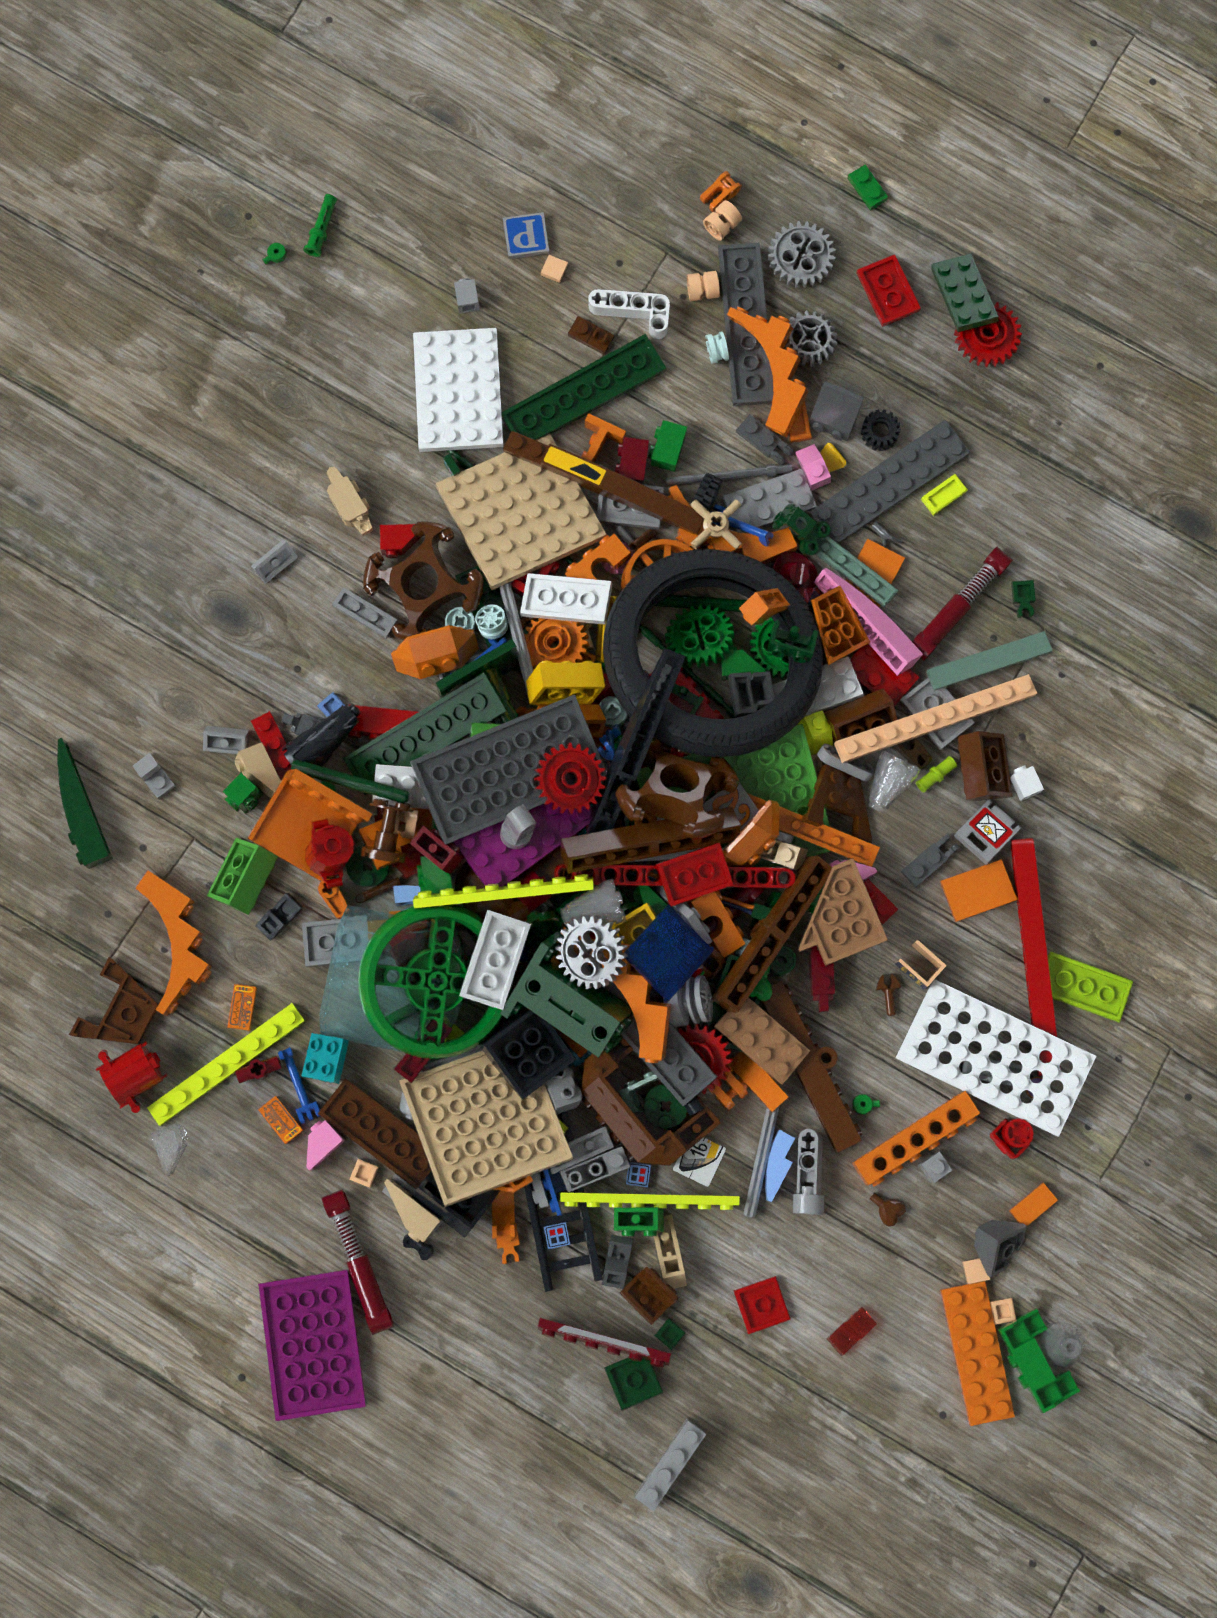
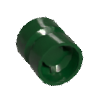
M782 946L770 964V973L772 975L784 977L793 970L797 961L796 955L791 948Z

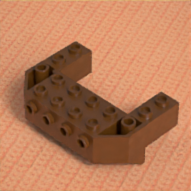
M622 1037L619 1044L613 1047L608 1054L605 1052L599 1058L591 1054L584 1061L581 1090L584 1097L581 1101L589 1110L593 1107L598 1114L595 1118L602 1127L607 1125L612 1131L609 1134L616 1144L622 1143L626 1148L624 1152L631 1162L635 1159L637 1163L670 1166L721 1122L709 1107L706 1106L677 1131L672 1133L671 1130L668 1131V1129L654 1126L649 1122L644 1112L635 1115L622 1100L619 1093L620 1090L625 1088L624 1084L629 1081L621 1073L617 1064L634 1051ZM636 1091V1094L644 1110V1100Z

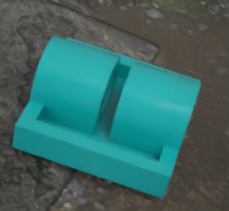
M311 1033L301 1076L339 1084L349 1040Z

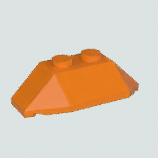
M448 625L407 637L391 653L397 672L423 679L462 668L479 649L474 630H466L461 627Z
M768 800L740 831V835L722 850L727 866H754L760 861V855L775 845V839L779 836V803L777 801Z

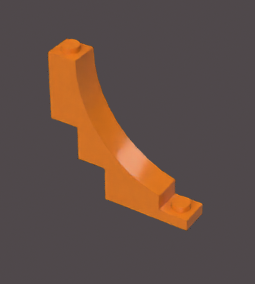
M621 943V945H627V948L623 949L622 953H626L628 957L622 959L626 966L619 967L622 974L615 975L617 980L613 981V983L626 998L635 1017L640 1043L639 1058H645V1062L658 1063L666 1055L671 1004L649 1001L652 974L631 971L633 944ZM574 945V952L580 953L579 948ZM604 949L603 954L609 959L610 953L607 949Z

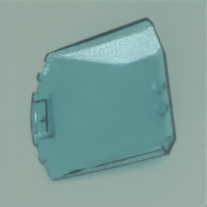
M347 905L337 927L319 1013L321 1035L399 1051L383 1040L373 1029L363 1011L358 991V972L363 952L378 928L395 914ZM420 921L400 931L386 946L378 964L406 967L414 955L428 948L431 922ZM454 927L452 951L465 964L464 948H462L459 933L456 927ZM440 930L436 935L439 942H443L446 939L444 930ZM441 952L434 955V962L436 964L443 962V954ZM390 970L387 973V980L389 982L395 981L397 973L395 970ZM413 972L409 976V982L411 984L417 983L419 975L417 972ZM438 975L431 980V983L435 984L434 987H436L437 983L441 982V979L437 978ZM460 977L455 978L453 981L455 989H459L463 984V980ZM376 985L377 998L387 1019L399 1031L417 1039L420 1010L408 1000L404 988ZM436 997L430 998L428 1002L429 1008L434 1009L438 1005ZM463 1000L454 1009L444 1013L443 1022L451 1028L457 1020Z

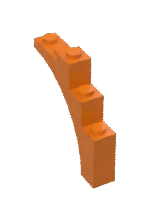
M730 307L727 313L729 319L744 327L758 340L770 362L774 393L771 411L765 426L769 430L787 438L809 392L804 382L798 379L791 381L801 359L797 355V351L786 347L784 350L793 331L791 324H789L790 320L782 316H778V318L771 316L767 323V319L756 315L754 318L748 315L749 312L741 307H737V309Z
M677 485L669 488L668 497L692 508L684 499ZM703 523L697 535L679 528L676 541L682 542L696 550L692 547L691 542L704 531ZM788 527L772 532L774 536L772 539H768L770 542L768 546L761 544L759 537L729 530L742 543L738 549H735L722 536H710L698 547L701 548L709 544L707 546L708 549L741 553L764 564H769L776 561L783 553L796 552L797 544Z
M148 870L136 886V889L148 898L159 912L166 925L171 942L172 965L170 979L165 994L156 1008L158 1012L168 1016L169 1013L173 1014L179 1005L177 1001L182 995L185 996L189 992L192 980L199 985L201 982L207 981L212 973L210 971L212 966L191 953L193 949L196 950L203 940L201 938L203 933L182 920L184 916L188 917L193 911L194 901Z

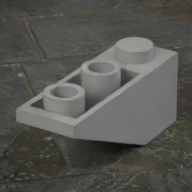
M618 1146L560 1171L569 1193L630 1168L623 1147Z

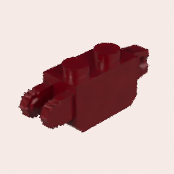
M816 945L811 947L809 952L810 994L813 996V1001H818L819 1012H828V1001L833 1000V995L835 994L834 963L825 966Z

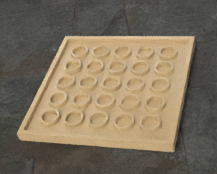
M550 434L536 440L545 445L552 444L557 446ZM502 453L455 476L435 483L441 498L491 590L597 543L606 536L603 527L577 482L508 453Z
M483 1051L419 1073L412 1083L407 1079L399 1080L445 1207L573 1160L545 1084L522 1100L493 1066Z

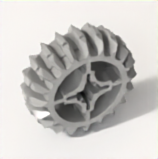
M806 310L804 316L798 312L796 318L791 317L789 319V324H791L793 331L784 350L786 347L797 351L803 367L806 365V362H809L810 367H813L815 361L820 366L822 359L827 361L829 355L834 353L833 348L837 346V341H835L837 333H834L835 325L829 326L831 320L827 319L824 321V314L817 317L816 311L809 315V312ZM795 331L798 333V337L800 338L797 345L794 343L792 337ZM821 333H823L826 344L823 347L818 339Z

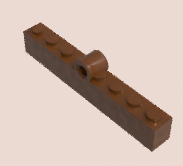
M733 807L706 811L710 815L722 814L724 816L723 827L719 832L711 836L692 840V838L685 837L682 834L684 825L667 819L657 821L656 816L645 814L642 822L635 821V825L563 838L561 839V856L567 872L572 873L703 848L718 842L720 844L733 842L740 835L741 824Z
M810 856L805 859L795 874L794 884L784 890L766 919L758 921L751 930V941L711 998L727 1012H739L827 881L832 867L822 858Z
M780 981L772 985L771 998L767 1001L760 1000L769 1016L810 1050L797 1066L795 1072L835 1153H838L861 1142L860 1136L863 1134L858 1124H853L850 1118L853 1115L847 1103L843 1104L840 1098L843 1095L837 1083L833 1084L830 1078L832 1075L830 1068L834 1067L837 1063V1053L830 1047L820 1048L817 1043L813 1044L810 1038L812 1032L807 1023L803 1024L800 1018L803 1014L798 1004H793L790 998L793 994L788 984L784 985ZM822 1054L829 1055V1063L822 1062Z

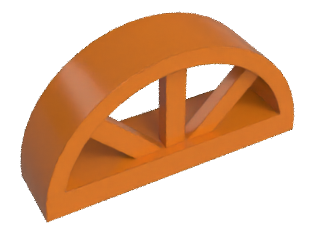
M659 539L646 543L627 562L622 574L621 589L623 590L635 576L631 575V570L638 558L647 566L654 563L646 554L647 552L664 550V557L671 555V551L680 553L693 549L682 542L671 539Z

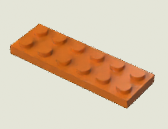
M985 1281L940 1289L969 1425L974 1426L1015 1417Z

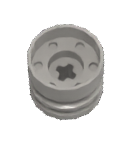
M697 976L695 979L689 977L686 980V986L682 979L670 980L664 983L663 1001L664 1003L671 1004L669 1022L674 1027L688 1025L690 1017L695 1024L700 1023L701 1020L702 1022H711L713 1000L711 999L712 994L705 976Z

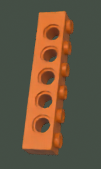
M963 1091L852 1162L865 1185L872 1184L874 1187L885 1180L883 1176L891 1172L893 1175L903 1169L901 1164L907 1160L912 1163L922 1156L920 1152L928 1148L930 1151L940 1145L938 1140L944 1136L949 1139L959 1132L957 1128L964 1124L967 1127L977 1121L975 1116L979 1115L980 1112L967 1092ZM951 1110H955L959 1114V1120L956 1123L949 1119V1112ZM933 1122L939 1123L941 1131L937 1135L933 1134L930 1130V1125ZM914 1134H919L922 1137V1144L920 1146H915L912 1143V1136ZM897 1145L901 1146L904 1150V1155L901 1158H896L893 1154V1149ZM878 1157L885 1161V1168L881 1171L876 1169L874 1165Z

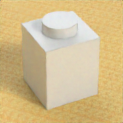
M1026 765L1014 770L1015 774L1010 777L1020 801L1035 796L1044 790L1033 766L1026 768Z

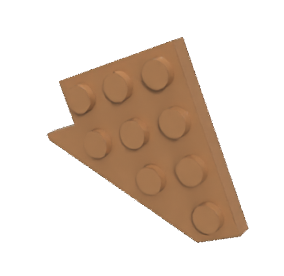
M853 858L831 868L798 948L799 952L817 945L825 966L888 941Z

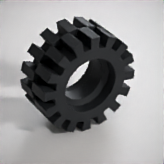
M878 409L875 413H869V416H866L861 429L862 440H866L865 445H871L873 450L875 448H878V451H882L883 448L887 450L898 439L901 425L900 422H897V416L893 417L891 411L887 414V410L883 409L880 412ZM878 423L885 424L888 427L889 433L884 437H878L873 432V426Z
M706 473L698 487L694 500L696 499L710 511L723 479Z

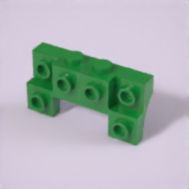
M1035 1308L1016 1318L1015 1321L999 1328L998 1331L1008 1348L1007 1350L1010 1355L1007 1356L1010 1365L1013 1369L1017 1368L1021 1375L1018 1377L1024 1390L1027 1388L1031 1392L1041 1413H1045L1080 1392V1389L1071 1376L1070 1370L1054 1376L1036 1339L1033 1338L1048 1329L1038 1313V1309Z

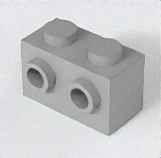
M570 1066L564 1068L545 1083L556 1114L577 1108L582 1099L581 1090L578 1086H575L573 1081L574 1074Z

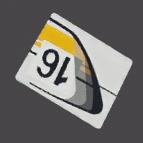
M702 1138L677 1159L673 1170L708 1187L726 1148L706 1138Z

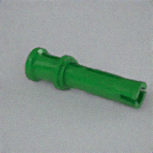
M325 194L315 226L309 231L308 243L303 248L306 254L313 257L321 256L322 244L327 239L326 230L337 202V198L331 194Z

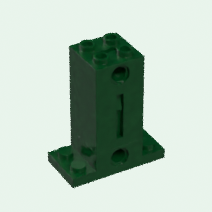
M556 932L541 942L500 1014L508 1019L513 1014L517 1015L522 1008H528L599 1058L605 1052L608 1054L613 1047L619 1044L623 1037L620 1034L633 1021L631 1017L633 1012L629 1005L603 987L595 989L592 986V988L586 989L585 983L578 987V980L570 982L571 974L563 975L566 968H559L563 961L562 959H556L560 951L556 950L555 947L562 945L557 938L565 936Z

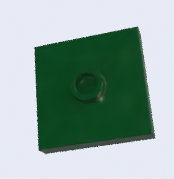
M625 1358L604 1367L621 1411L663 1394L650 1360L642 1359L639 1362Z

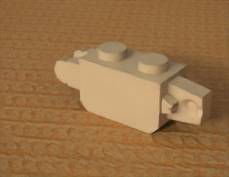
M329 467L326 474L331 485L328 486L327 493L344 524L349 527L354 526L362 536L372 532L373 528L368 510L371 508L365 498L361 499L357 492L360 489L354 480L350 481L348 476L343 477L337 467Z

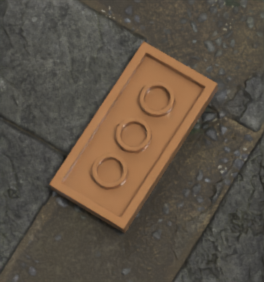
M749 997L738 1013L726 1011L714 1025L716 1030L723 1034L780 1085H783L810 1052L807 1047Z

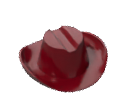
M786 552L777 558L773 569L787 579L803 598L809 595L816 586L814 581L818 577L815 565L807 557L797 552Z

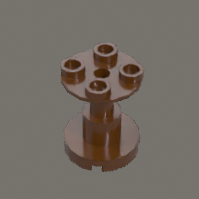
M376 798L373 802H369V805L384 808L381 831H376L374 847L362 846L361 856L368 855V858L395 862V859L398 860L399 858V863H404L406 853L396 851L398 834L394 833L397 811L413 812V809L410 808L411 804L398 802L395 805L388 804L389 800Z

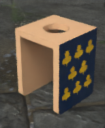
M916 940L912 946L937 968L933 975L926 981L902 959H899L895 965L924 990L947 965L919 940Z

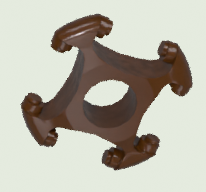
M428 521L417 522L411 530L416 537L420 536L422 538L425 536L424 542L406 560L386 570L380 568L384 565L383 561L385 560L380 552L374 553L368 558L363 577V589L369 596H373L379 591L378 588L380 586L378 583L385 581L398 594L409 619L407 627L401 623L392 627V632L397 639L404 641L409 636L430 631V628L428 630L426 628L422 629L424 622L439 607L460 596L467 597L463 600L464 604L462 605L467 614L478 609L483 593V576L480 571L474 569L468 574L467 580L469 583L461 585L448 571L438 548L440 540L442 542H449L455 537L452 529L446 525ZM432 566L438 575L437 588L430 597L424 600H416L409 590L411 576L419 568Z
M659 740L652 741L642 764L651 769L652 774L639 791H632L627 785H621L615 793L623 813L631 822H642L645 814L682 824L684 825L682 834L685 837L692 838V840L702 839L719 832L724 824V816L719 813L707 814L703 809V804L711 792L716 789L726 790L730 793L736 791L739 779L733 767L724 757H712L709 765L689 761L671 754L673 747ZM667 787H679L688 792H673L667 789Z

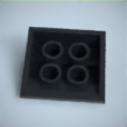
M530 1009L524 1011L479 1045L493 1066L522 1100L576 1060L553 1026Z
M431 1170L412 1197L465 1238L500 1191L492 1189L445 1207Z

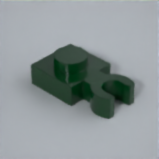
M1034 580L1012 581L1013 604H1019L1017 617L1021 618L1022 610H1027L1029 618H1032L1034 608L1030 603L1036 601Z

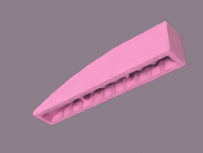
M827 568L821 571L814 581L816 586L823 593H826L841 585L870 640L868 644L898 676L912 668L923 654L903 631L877 605L844 579Z

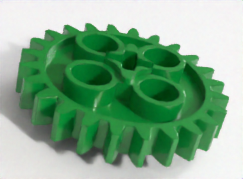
M699 605L698 610H695L691 606V611L687 612L685 609H682V616L676 613V620L670 619L671 626H666V647L668 650L686 656L683 664L688 661L689 667L694 663H697L698 668H700L701 663H705L708 667L711 660L716 664V658L724 659L723 652L729 653V646L734 645L733 624H731L729 617L726 618L725 612L719 614L718 608L711 611L710 605L706 609ZM695 622L699 624L705 650H701Z
M770 617L768 621L766 620L762 623V626L755 625L757 632L751 633V637L754 640H750L749 644L755 647L750 650V653L757 654L753 659L755 661L760 660L759 664L762 667H766L765 672H773L772 678H775L777 673H779L783 680L785 674H788L789 663H785L782 657H776L772 655V652L766 651L764 645L769 644L770 637L768 634H771L775 623ZM775 639L777 642L784 643V641Z

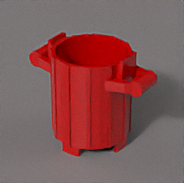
M327 819L312 822L311 841L305 849V861L310 870L322 878L327 889L343 886V868L353 854L354 842L352 836L340 826L329 825Z
M147 1041L143 1044L140 1043L114 1060H111L108 1056L107 1050H101L98 1054V1058L102 1060L103 1064L98 1066L96 1071L99 1070L109 1092L119 1103V1108L121 1109L129 1104L133 1113H138L141 1109V1104L137 1102L135 1097L160 1083L168 1076L167 1073L161 1074L159 1069L161 1067L159 1064L161 1060L156 1052L149 1053L146 1049Z

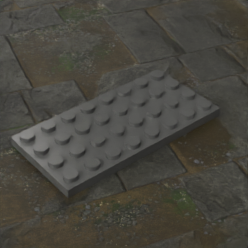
M575 694L410 761L444 844L505 820L507 814L521 804H524L527 810L544 804L546 797L539 798L542 790L535 789V787L540 785V782L534 780V778L540 776L535 769L542 768L538 761H546L543 754L548 753L551 755V748L554 747L559 751L558 747L560 744H563L565 748H567L568 743H572L573 748L580 744L582 751L586 747L589 748V755L596 753L595 761L601 760ZM602 760L598 765L599 768H605ZM606 769L601 772V776L605 777L607 774ZM572 773L566 774V783L569 785L575 783V776Z

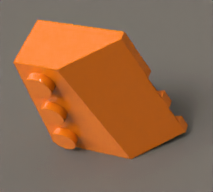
M841 585L811 600L828 665L870 643Z

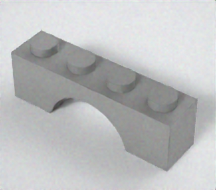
M686 1418L657 1465L647 1475L634 1494L635 1498L654 1511L706 1436V1432Z

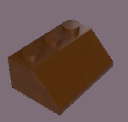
M883 688L824 712L832 729L834 743L897 720L893 700Z
M977 731L958 736V750L961 758V772L963 774L966 800L984 801L1013 797L1004 734Z

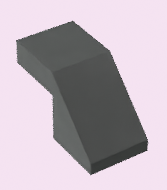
M611 1235L601 1285L620 1289L624 1288L633 1239Z

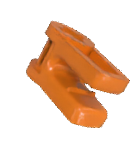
M725 171L701 194L700 201L706 204L717 193L721 192L709 205L710 211L715 212V209L723 201H728L736 196L741 190L742 185L739 182L736 183L730 177V173Z
M321 881L318 886L319 894L336 918L344 919L349 916L351 910L340 888H332L333 893L329 895L327 892L324 893L326 891V884Z

